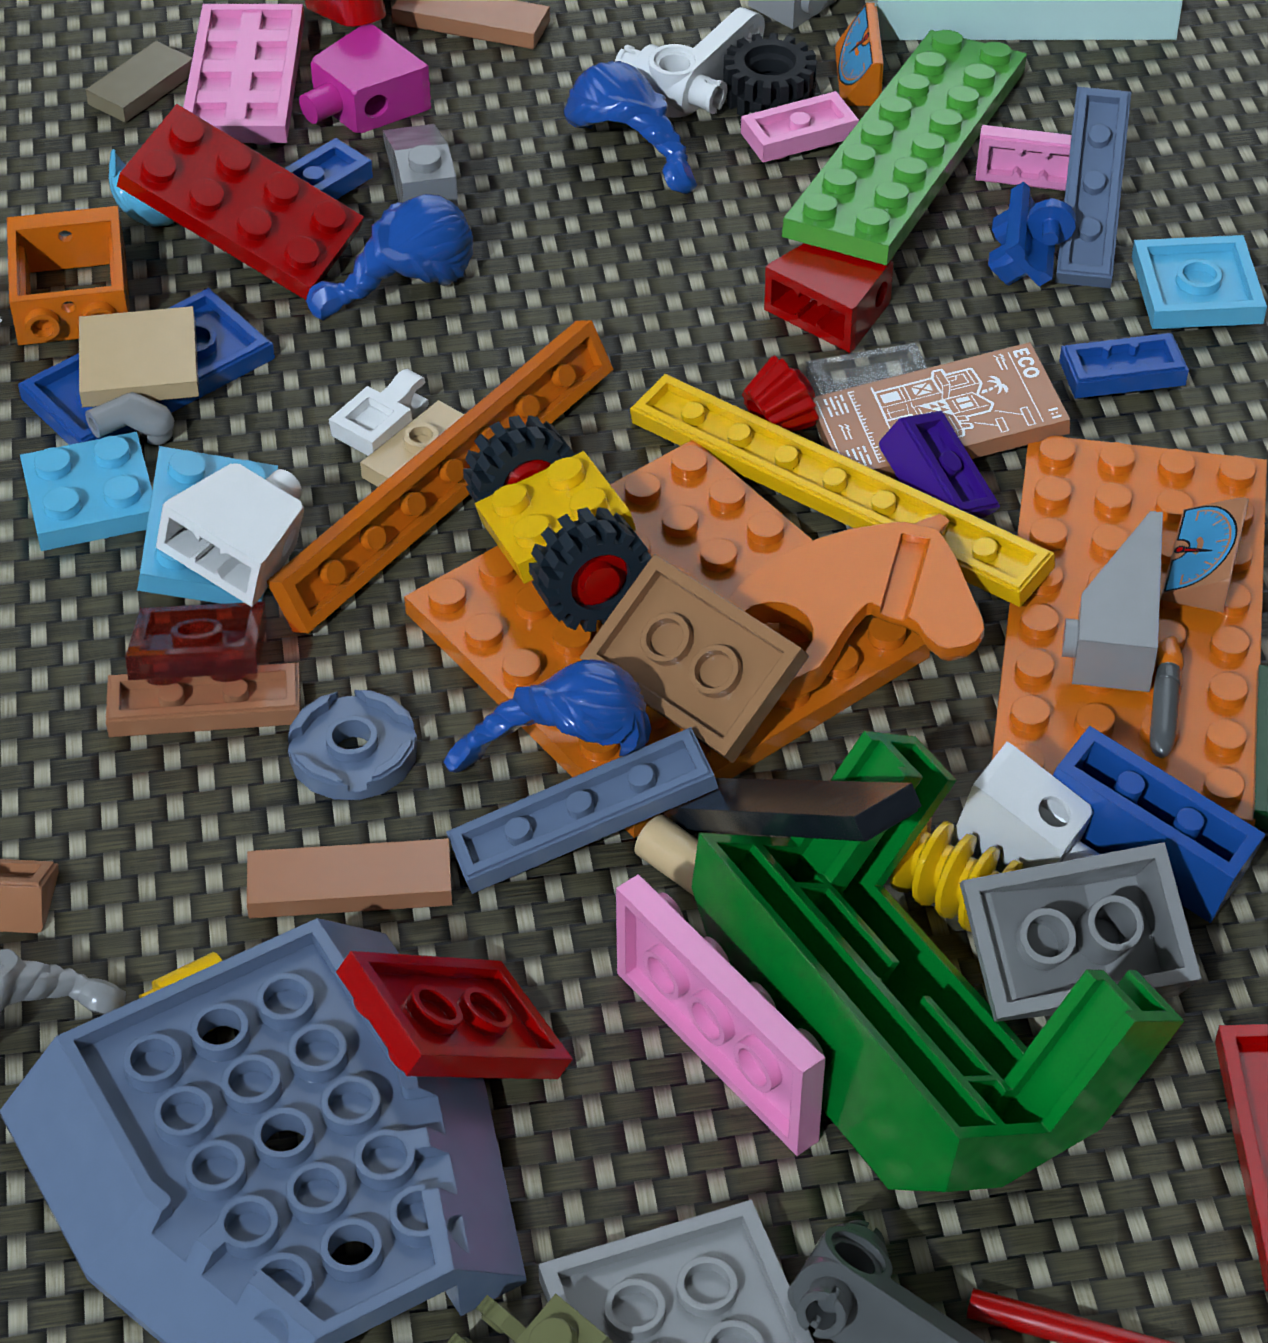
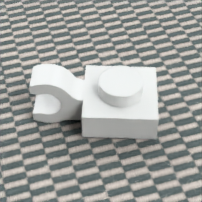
M404 369L394 377L392 382L381 393L369 386L365 387L328 419L331 435L369 456L413 421V418L418 417L426 410L429 405L428 399L415 393L425 384V378L409 369Z

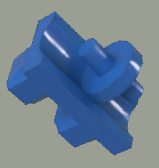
M1025 182L1012 188L1009 209L993 218L992 231L995 239L1001 246L989 253L988 265L990 269L1008 286L1026 275L1038 286L1052 280L1055 244L1065 242L1073 235L1076 229V214L1067 203L1055 198L1035 203L1030 194V187Z

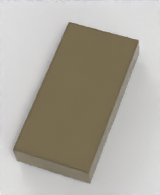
M155 41L85 89L88 105L126 123L187 80L190 74L192 57Z

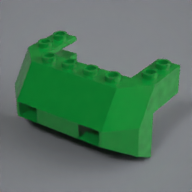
M863 731L830 780L913 784L922 805L918 808V812L867 842L699 832L692 891L706 936L713 938L722 947L730 964L749 983L757 982L765 988L773 999L776 1009L796 1029L803 1028L807 1030L818 1041L825 1056L822 1110L888 1190L954 1192L1004 1187L1101 1130L1184 1022L1181 1016L1137 970H1128L1120 982L1116 984L1104 970L1091 969L1085 970L1028 1048L1004 1021L994 1022L990 1005L883 887L957 781L916 736Z

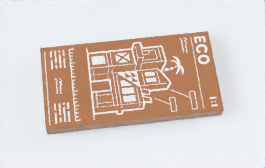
M1031 342L827 393L812 399L816 404L815 410L819 416L815 425L826 448L893 479H896L897 476L882 453L879 442L896 421L902 417L942 411L971 459L1025 446L1028 443L1039 442L1049 436L1070 434V418Z

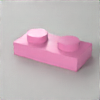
M834 91L741 116V134L764 163L842 142L857 125L859 119L840 95Z

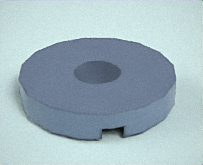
M354 690L355 696L338 698V692L321 696L302 708L290 725L288 734V756L296 778L310 791L334 800H363L384 794L402 782L416 761L417 735L409 711L392 697L372 690ZM358 737L368 741L365 745L356 749H344L337 746L344 739Z

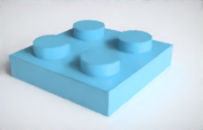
M1244 235L1134 240L1131 258L1152 329L1264 324L1267 305Z
M137 432L107 436L101 439L47 448L20 455L41 551L147 529L152 487Z

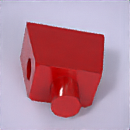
M803 243L765 267L764 310L850 353L856 348L889 305L892 292L893 261L891 259L886 266Z

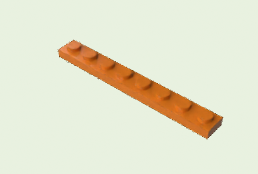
M580 320L571 324L266 581L293 632L309 634L469 495L466 488L468 484L463 478V469L471 467L465 458L468 450L480 452L479 447L474 442L480 434L484 435L488 440L495 435L489 426L499 421L504 429L510 428L509 417L518 415L525 425L528 415L538 417L543 424L545 421L551 424L614 370L592 320Z

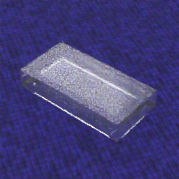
M909 343L806 361V378L809 380L816 397L928 367L916 343Z

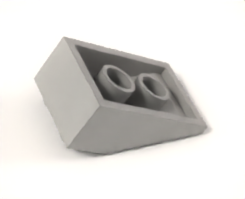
M1165 842L962 880L960 883L994 1022L1053 1015L1086 969L1104 970L1116 984L1120 982L1128 970H1137L1163 998L1178 996L1202 979Z

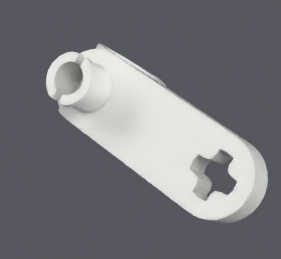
M739 7L694 48L681 44H668L660 47L649 44L640 51L631 45H625L624 49L618 52L615 62L621 61L636 67L648 80L656 93L665 95V101L668 103L665 114L667 117L678 118L688 116L698 108L715 114L717 109L720 110L727 95V84L723 81L724 55H727V49L730 45L737 47V40L743 37L751 42L752 35L760 33L763 38L765 29L764 17L757 12Z

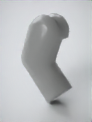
M135 392L126 393L85 412L88 426L97 438L125 426L141 432V436L147 438V443L151 445L165 444L173 436L175 420L167 406Z

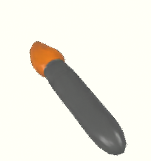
M1169 636L1161 641L1158 645L1155 661L1157 672L1153 692L1150 746L1155 756L1161 759L1170 754L1176 739L1180 672L1183 669L1184 661L1175 636Z

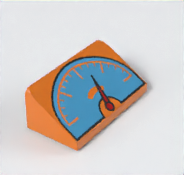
M866 3L835 46L839 94L848 106H871L882 93L884 63L877 6H874V3Z

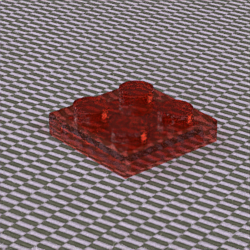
M257 602L252 607L246 603L140 608L125 656L128 680H146L152 685H170L181 681L184 677L210 676L215 681L231 682L243 679L248 674L258 673L267 627L265 602Z

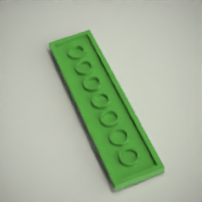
M930 30L784 216L782 237L887 266L981 133L982 125L988 124L1024 73L1027 53L1012 50L1008 45L1001 42L983 43L963 38L960 33L952 30Z

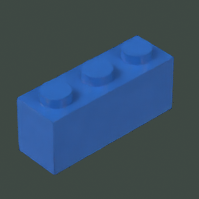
M1091 726L1086 729L1056 767L1053 774L1056 779L1089 803L1094 812L1081 839L1082 843L1100 854L1165 842L1182 906L1209 923L1213 921L1242 880L1266 835Z

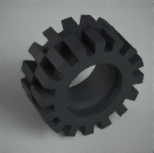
M759 33L752 35L751 42L744 37L737 40V47L730 45L727 49V55H724L723 81L727 84V106L730 109L737 107V114L744 116L749 112L755 113L815 97L816 54L813 50L808 51V44L803 41L795 45V37L787 35L784 40H779L778 33H769V39H762Z

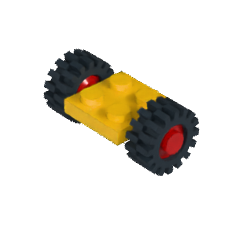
M519 415L509 417L510 428L504 429L498 421L489 426L495 434L488 440L484 435L480 434L474 442L479 447L480 452L468 450L465 458L471 468L463 469V478L468 484L466 488L475 501L474 504L480 520L524 584L532 582L540 597L559 622L562 620L568 628L574 630L577 629L580 623L585 632L596 631L597 620H600L602 624L606 622L652 558L647 551L648 548L635 533L636 527L630 510L584 451L575 454L554 426L547 421L543 424L538 417L528 415L526 425Z

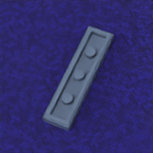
M1077 86L1064 202L1071 206L1076 214V229L1067 241L1059 243L1055 283L1111 288L1131 91Z
M690 727L626 756L612 760L446 831L465 881L473 894L718 789V785L701 746Z

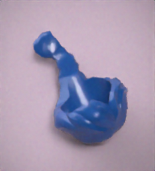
M621 61L600 62L589 67L577 78L573 88L569 90V97L564 108V115L568 123L576 128L586 127L592 129L594 124L605 121L626 123L638 131L649 143L655 146L658 152L666 157L667 163L664 165L662 172L671 190L688 194L696 188V180L687 162L686 146L681 143L680 135L674 131L671 121L665 115L668 103L665 101L666 97L656 93L648 80L636 67Z
M423 194L405 202L391 204L389 209L383 212L382 217L371 225L372 236L366 243L363 252L356 257L353 273L348 275L344 283L321 281L315 284L308 291L306 303L312 315L324 321L328 316L338 312L344 305L350 304L353 300L369 296L372 291L379 287L382 279H386L396 272L408 278L421 279L426 283L437 282L442 286L450 285L452 282H456L457 279L463 278L464 270L467 268L473 255V235L463 212L453 202L440 195Z
M590 659L570 664L538 685L517 687L512 699L500 703L493 713L485 717L482 723L476 724L474 730L464 735L454 744L444 759L445 767L449 772L459 773L480 760L491 742L515 732L522 726H529L535 723L556 726L562 733L578 737L585 742L599 743L602 746L620 743L619 756H626L645 747V744L649 741L652 729L648 714L645 712L646 703L644 702V696L640 694L641 688L627 671L615 663Z

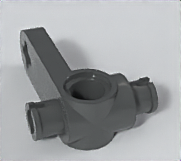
M854 1220L828 1228L820 1237L787 1292L788 1300L796 1312L800 1326L806 1331L810 1325L816 1329L812 1336L820 1339H831L835 1343H986L892 1280L890 1277L893 1268L885 1246L884 1237L877 1228L874 1231L868 1229L869 1222L863 1220Z

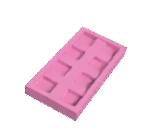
M202 4L183 108L241 143H255L258 145L287 143L305 23L303 4Z

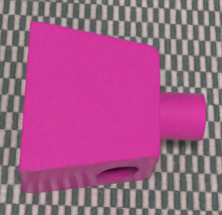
M372 23L361 25L313 57L310 63L313 89L299 97L302 113L310 123L316 124L330 116H334L354 133H365L431 109L429 67L425 62Z

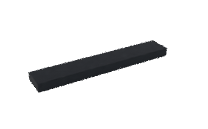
M715 778L718 789L662 812L660 815H665L683 829L690 831L867 842L918 812V808L922 805L912 783Z

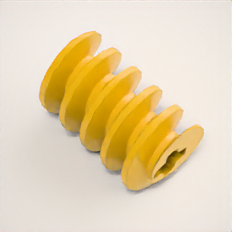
M943 821L932 834L927 832L928 826L926 824L890 875L889 883L898 892L907 893L912 890L913 898L921 905L930 906L935 903L937 913L943 918L952 919L958 916L960 926L964 930L972 932L960 887L962 880L1023 869V862L1018 859L1012 860L1002 872L996 870L1000 857V850L994 846L989 847L979 859L973 857L977 844L976 836L971 833L966 834L954 847L950 844L954 832L953 823Z

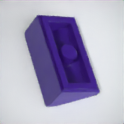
M942 411L899 418L880 440L879 447L900 482L980 519L996 512L1000 508L998 501Z

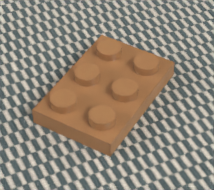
M656 554L649 560L580 656L581 660H604L620 666L632 676L635 682H638L641 688L640 694L644 696V702L647 706L683 730L691 727L697 740L731 763H734L809 658L801 647Z

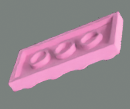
M639 874L616 888L617 974L796 1156L819 1141L825 1070V1056L818 1041L807 1030L803 1028L796 1029L776 1009L773 999L764 987L757 982L749 983L730 964L726 953L713 938L708 936L703 938L684 919L679 906L668 894L664 892L658 894Z

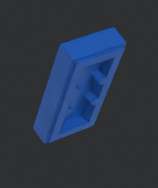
M1172 333L1061 346L1059 359L1075 399L1185 386L1189 372Z

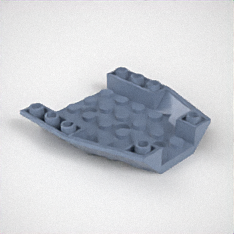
M316 918L66 1031L54 1038L0 1109L2 1120L86 1279L160 1343H344L444 1291L459 1315L462 1316L476 1309L486 1295L494 1300L526 1283L525 1269L484 1079L406 1076L391 1061L388 1048L369 1020L358 1012L354 1006L352 995L336 973L350 951L399 954L386 933ZM219 1026H228L240 1031L232 1041L225 1044L214 1045L202 1040L208 1031ZM291 1130L304 1136L303 1141L296 1148L289 1151H274L265 1146L266 1141L273 1134L280 1131ZM351 1241L366 1243L373 1249L371 1255L365 1261L355 1265H343L331 1257L340 1245Z

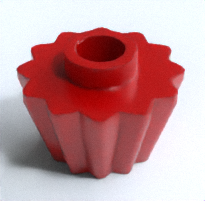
M775 355L772 356L743 390L744 404L750 413L791 432L812 427L816 424V420L819 419L815 410L816 404L812 400L815 398V393L809 380L799 369L790 368L783 358L778 359Z

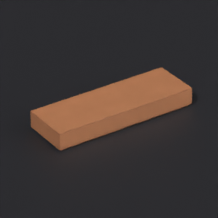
M396 0L391 8L392 23L528 49L536 47L550 22V6L517 0Z
M299 662L108 675L106 727L109 737L291 725L301 711V674Z
M449 838L247 851V910L249 919L453 906Z

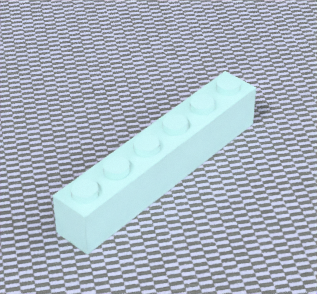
M873 0L874 6H877L881 40H923L930 30H952L960 33L963 38L971 40H1177L1183 0Z

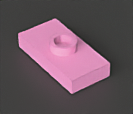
M982 125L975 180L1019 185L1025 182L1029 187L1065 191L1071 135Z

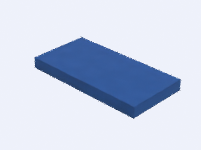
M210 288L169 307L193 306L199 382V397L156 401L167 406L171 413L275 359L273 343ZM79 353L18 384L21 399L68 445L137 431L129 426H125L100 438H97L88 426L85 412L94 407H82L79 393Z

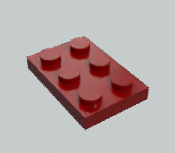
M350 951L336 971L352 995L354 1006L361 1015L369 1020L388 1048L391 1061L406 1076L559 1079L573 1060L502 961Z

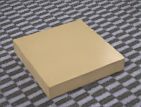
M193 306L80 316L79 393L82 407L99 406L130 392L138 393L154 401L199 397L196 321Z

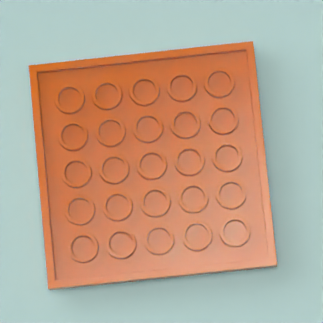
M692 440L610 484L630 510L636 527L635 533L648 548L647 551L651 557L656 554L724 599H727L753 571L795 547L813 541L702 445ZM498 545L404 596L406 614L498 705L512 699L517 687L538 685L568 665L582 661L580 656L603 626L601 621L597 620L596 631L585 632L580 623L577 629L574 630L568 628L562 620L559 622L540 597L532 582L530 581L525 584L522 582ZM866 615L848 638L833 668L820 687L791 701H777L734 763H731L698 740L715 778H733L925 661L930 657V650L921 636L910 629L891 624L873 615ZM764 623L801 647L804 651L808 648L810 641L799 629L784 623ZM646 705L645 712L648 714L652 729L649 741L645 746L683 731V729ZM538 723L522 726L572 778L622 757L619 756L620 743L602 746L599 743L585 742L578 737L562 733L556 726H546ZM658 815L627 827L625 830L635 838L640 834L644 826Z

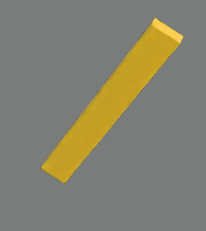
M664 374L630 408L633 424L679 446L692 440L702 445L730 470L852 528L891 522L915 524L923 519L942 514L950 520L942 536L955 555L966 582L1018 607H1021L1055 568V554L670 375Z

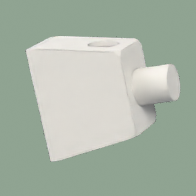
M230 463L168 499L163 504L156 548L252 607L267 589L268 584L266 581L282 568L297 544L304 513V506L298 500L302 495L301 485L297 478L286 470H276L267 479H264L241 464Z
M1009 742L1004 744L973 784L950 843L955 847L966 834H973L977 837V844L973 855L976 859H979L989 847L994 846L1000 850V857L996 870L1002 872L1015 859L1023 862V869L1100 854L1080 842L1094 814L1091 805Z

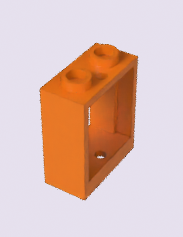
M118 206L7 217L9 304L18 346L79 339L80 316L130 312L126 249ZM61 231H69L71 234L69 236H61L59 233ZM110 264L111 286L31 294L30 273Z

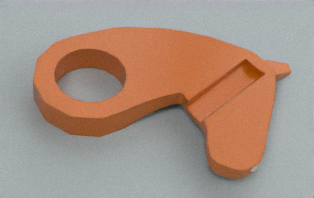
M938 514L915 524L891 522L848 529L824 536L795 547L753 571L726 599L727 601L763 624L767 622L784 623L793 626L805 634L810 641L805 651L809 658L778 701H791L820 687L833 668L848 638L866 615H873L891 624L910 629L921 636L930 651L945 661L965 658L977 649L984 637L985 628L982 616L958 561L942 536L950 522L949 519L942 514Z

